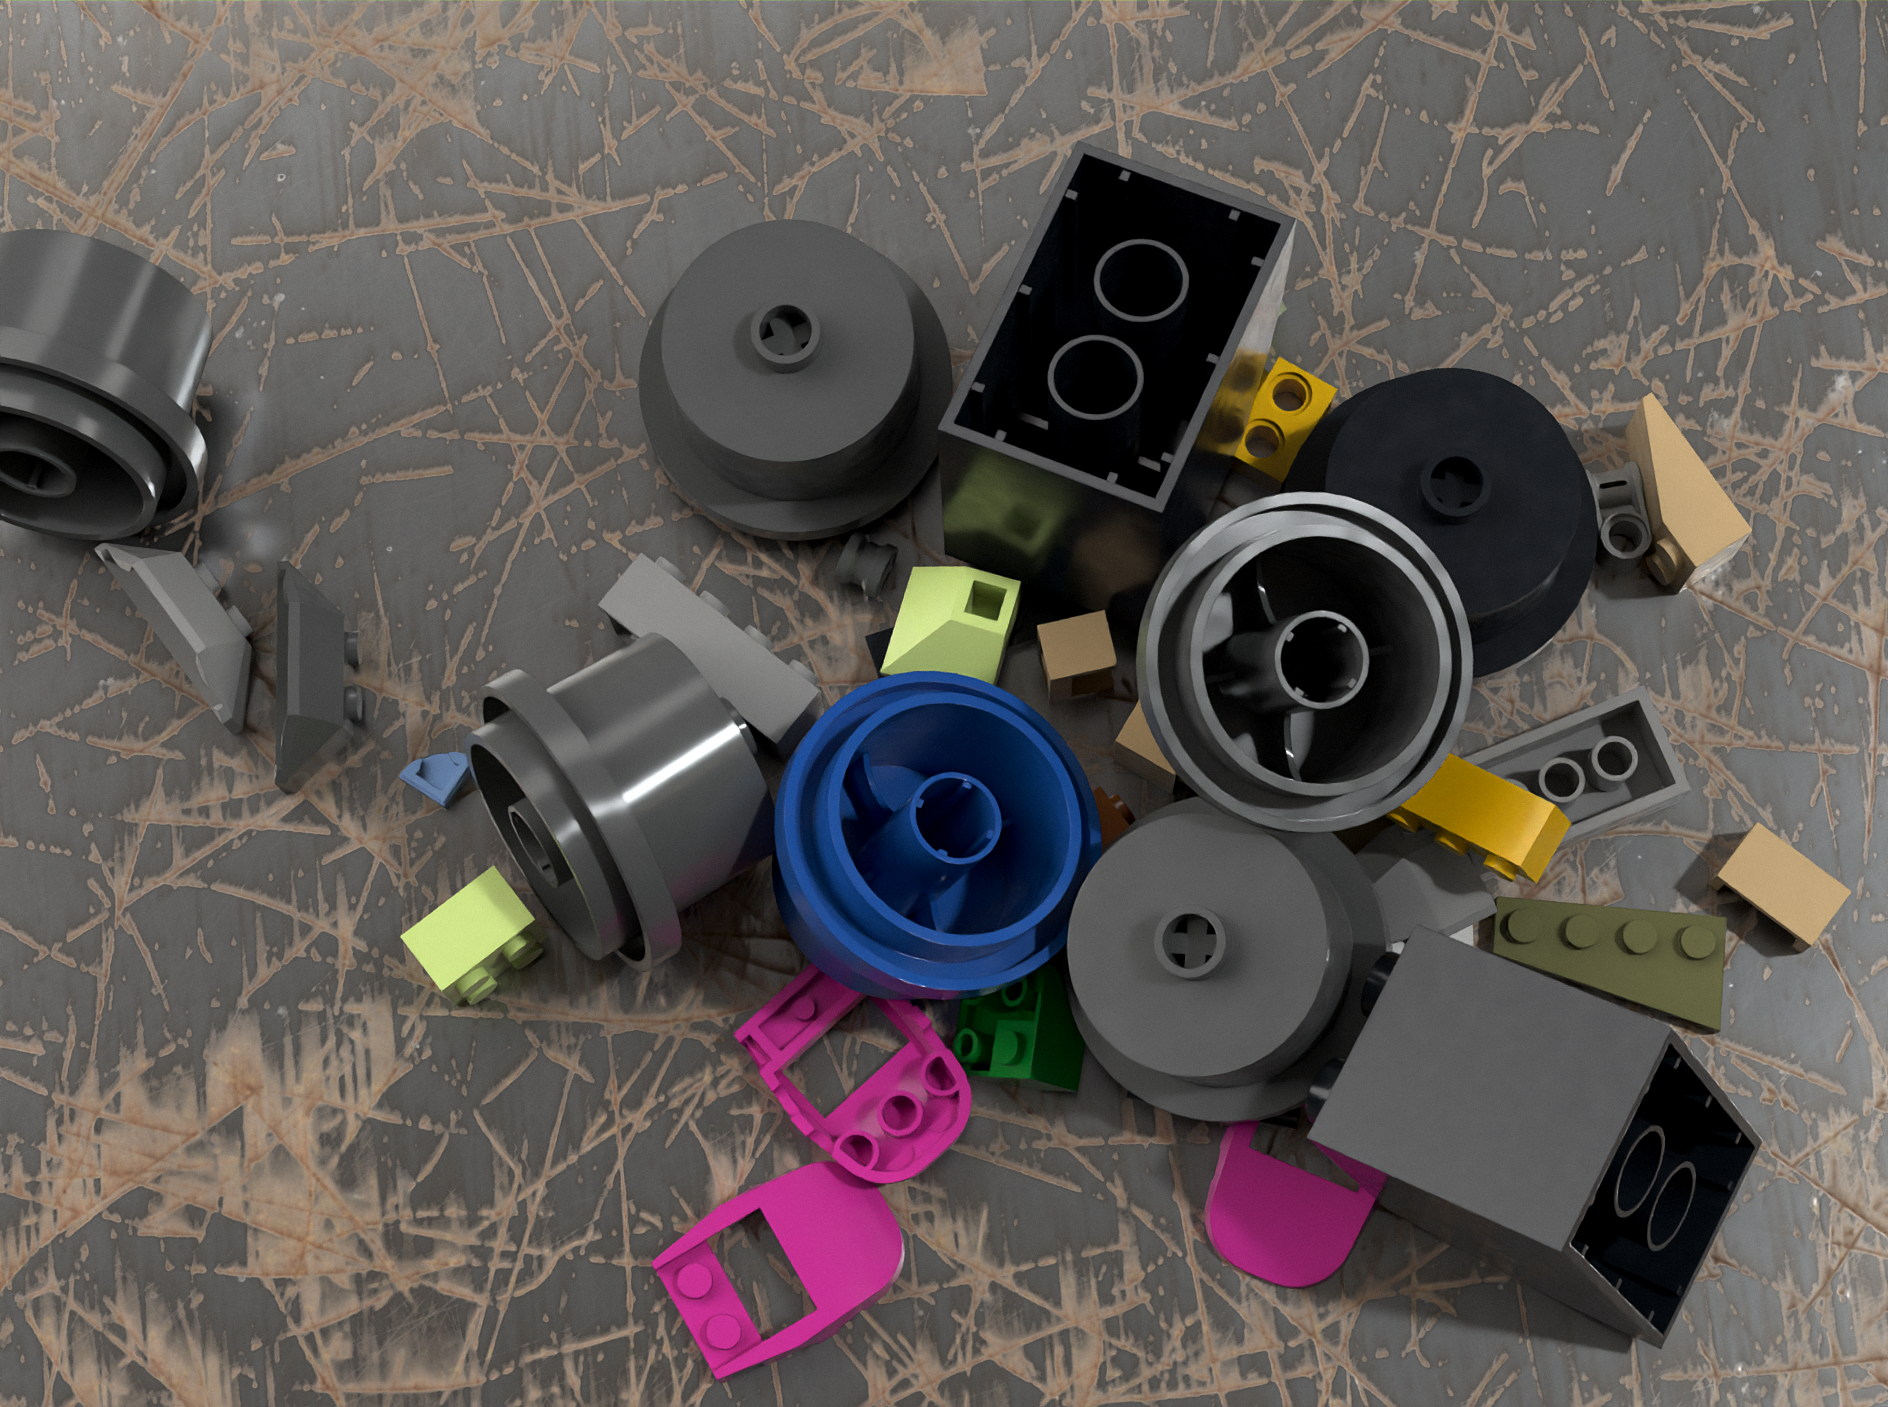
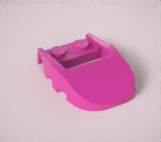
M813 963L733 1033L738 1042L746 1048L760 1070V1075L789 1114L790 1120L806 1137L817 1143L833 1159L852 1174L864 1180L880 1184H892L917 1176L956 1142L967 1124L972 1103L971 1087L968 1083L967 1075L951 1050L945 1047L932 1028V1022L916 1005H911L907 1000L882 999L852 990L823 973ZM868 996L907 1038L909 1043L824 1119L784 1075L783 1071L860 1001Z
M1307 1103L1301 1106V1108L1306 1109ZM1260 1120L1231 1123L1227 1127L1219 1147L1221 1151L1214 1179L1211 1180L1205 1206V1225L1212 1245L1221 1257L1234 1267L1281 1287L1305 1289L1327 1282L1348 1261L1370 1219L1376 1213L1380 1202L1362 1186H1359L1358 1191L1354 1192L1249 1148Z
M826 1160L807 1164L761 1184L754 1185L723 1203L651 1263L702 1351L715 1378L722 1384L731 1380L730 1375L761 1363L766 1366L818 1342L820 1344L839 1333L840 1327L863 1309L866 1311L897 1281L904 1262L905 1248L901 1229L875 1183L852 1174L837 1161ZM761 1209L817 1308L813 1313L765 1341L707 1239Z

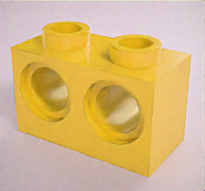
M1279 357L1270 372L1265 369L1263 370L1241 443H1239L1230 469L1276 495L1281 494L1299 449L1312 430L1329 413L1334 404L1338 389ZM1281 392H1291L1301 399L1303 405L1297 410L1285 411L1274 403L1273 397ZM1254 438H1264L1272 443L1275 452L1269 457L1258 458L1248 452L1245 444Z

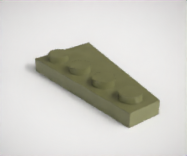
M1497 896L1494 899L1498 912L1493 914L1491 954L1559 980L1565 979L1591 988V991L1635 1003L1657 1014L1669 1018L1672 1016L1693 1023L1698 1028L1715 1034L1721 1031L1727 917Z

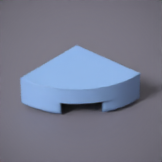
M449 752L417 759L409 764L398 777L448 810L472 773L466 754Z

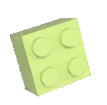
M493 865L400 937L439 989L457 1006H460L466 1000L470 1005H473L484 999L497 987L498 983L494 979L513 965L516 970H519L531 963L542 953L544 949L540 943L549 936Z

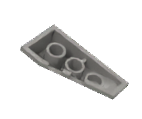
M1394 824L1381 831L1355 854L1374 883L1382 901L1389 925L1392 951V943L1409 939L1416 923L1446 936H1451L1498 912L1495 902L1468 854L1466 853L1465 857H1461L1443 848L1433 840L1437 833L1421 825L1417 832L1414 833L1398 824Z

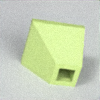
M967 566L913 567L882 665L881 675L890 676L913 671H941L977 678L996 686L1022 601L1021 581Z

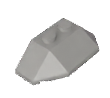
M101 543L94 549L222 724L233 735L241 731L244 727L257 653L246 637L253 633L254 630L235 604L225 610L215 597L214 593L222 587L207 566L201 561L193 567L181 552L111 543Z

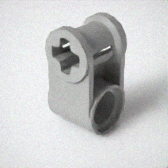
M1635 461L1626 462L1623 469L1594 474L1585 469L1592 487L1597 511L1598 537L1595 556L1597 564L1605 572L1612 575L1629 574L1640 566L1651 542V529L1645 508L1644 489L1638 465ZM1615 534L1628 536L1634 542L1636 550L1629 553L1620 552L1611 545L1609 537Z

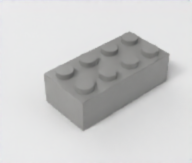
M640 553L598 604L608 630L627 645L651 632L658 633L670 640L696 666L719 698H726L737 709L748 726L755 744L784 766L805 734L825 713L821 697L822 691L816 686L820 681L818 677L794 659L789 665L781 661L772 652L775 645L753 626L748 625L744 631L737 627L727 617L730 610L712 594L703 591L698 597L683 583L686 579L685 575L668 560L660 556L654 563L643 553Z
M1644 685L1462 758L1555 804L1572 824L1555 853L1680 803L1691 791V787ZM1468 850L1467 854L1483 882L1498 876L1482 865L1485 860L1484 857Z

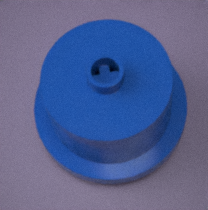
M913 671L894 674L869 682L842 697L820 717L802 738L785 768L777 794L774 823L776 852L772 856V882L777 907L790 936L805 956L823 973L852 990L882 999H966L1002 990L1024 979L1046 963L1067 943L1069 921L1076 897L1088 873L1102 857V834L1094 794L1079 761L1062 736L1038 712L1016 696L985 681L957 673Z

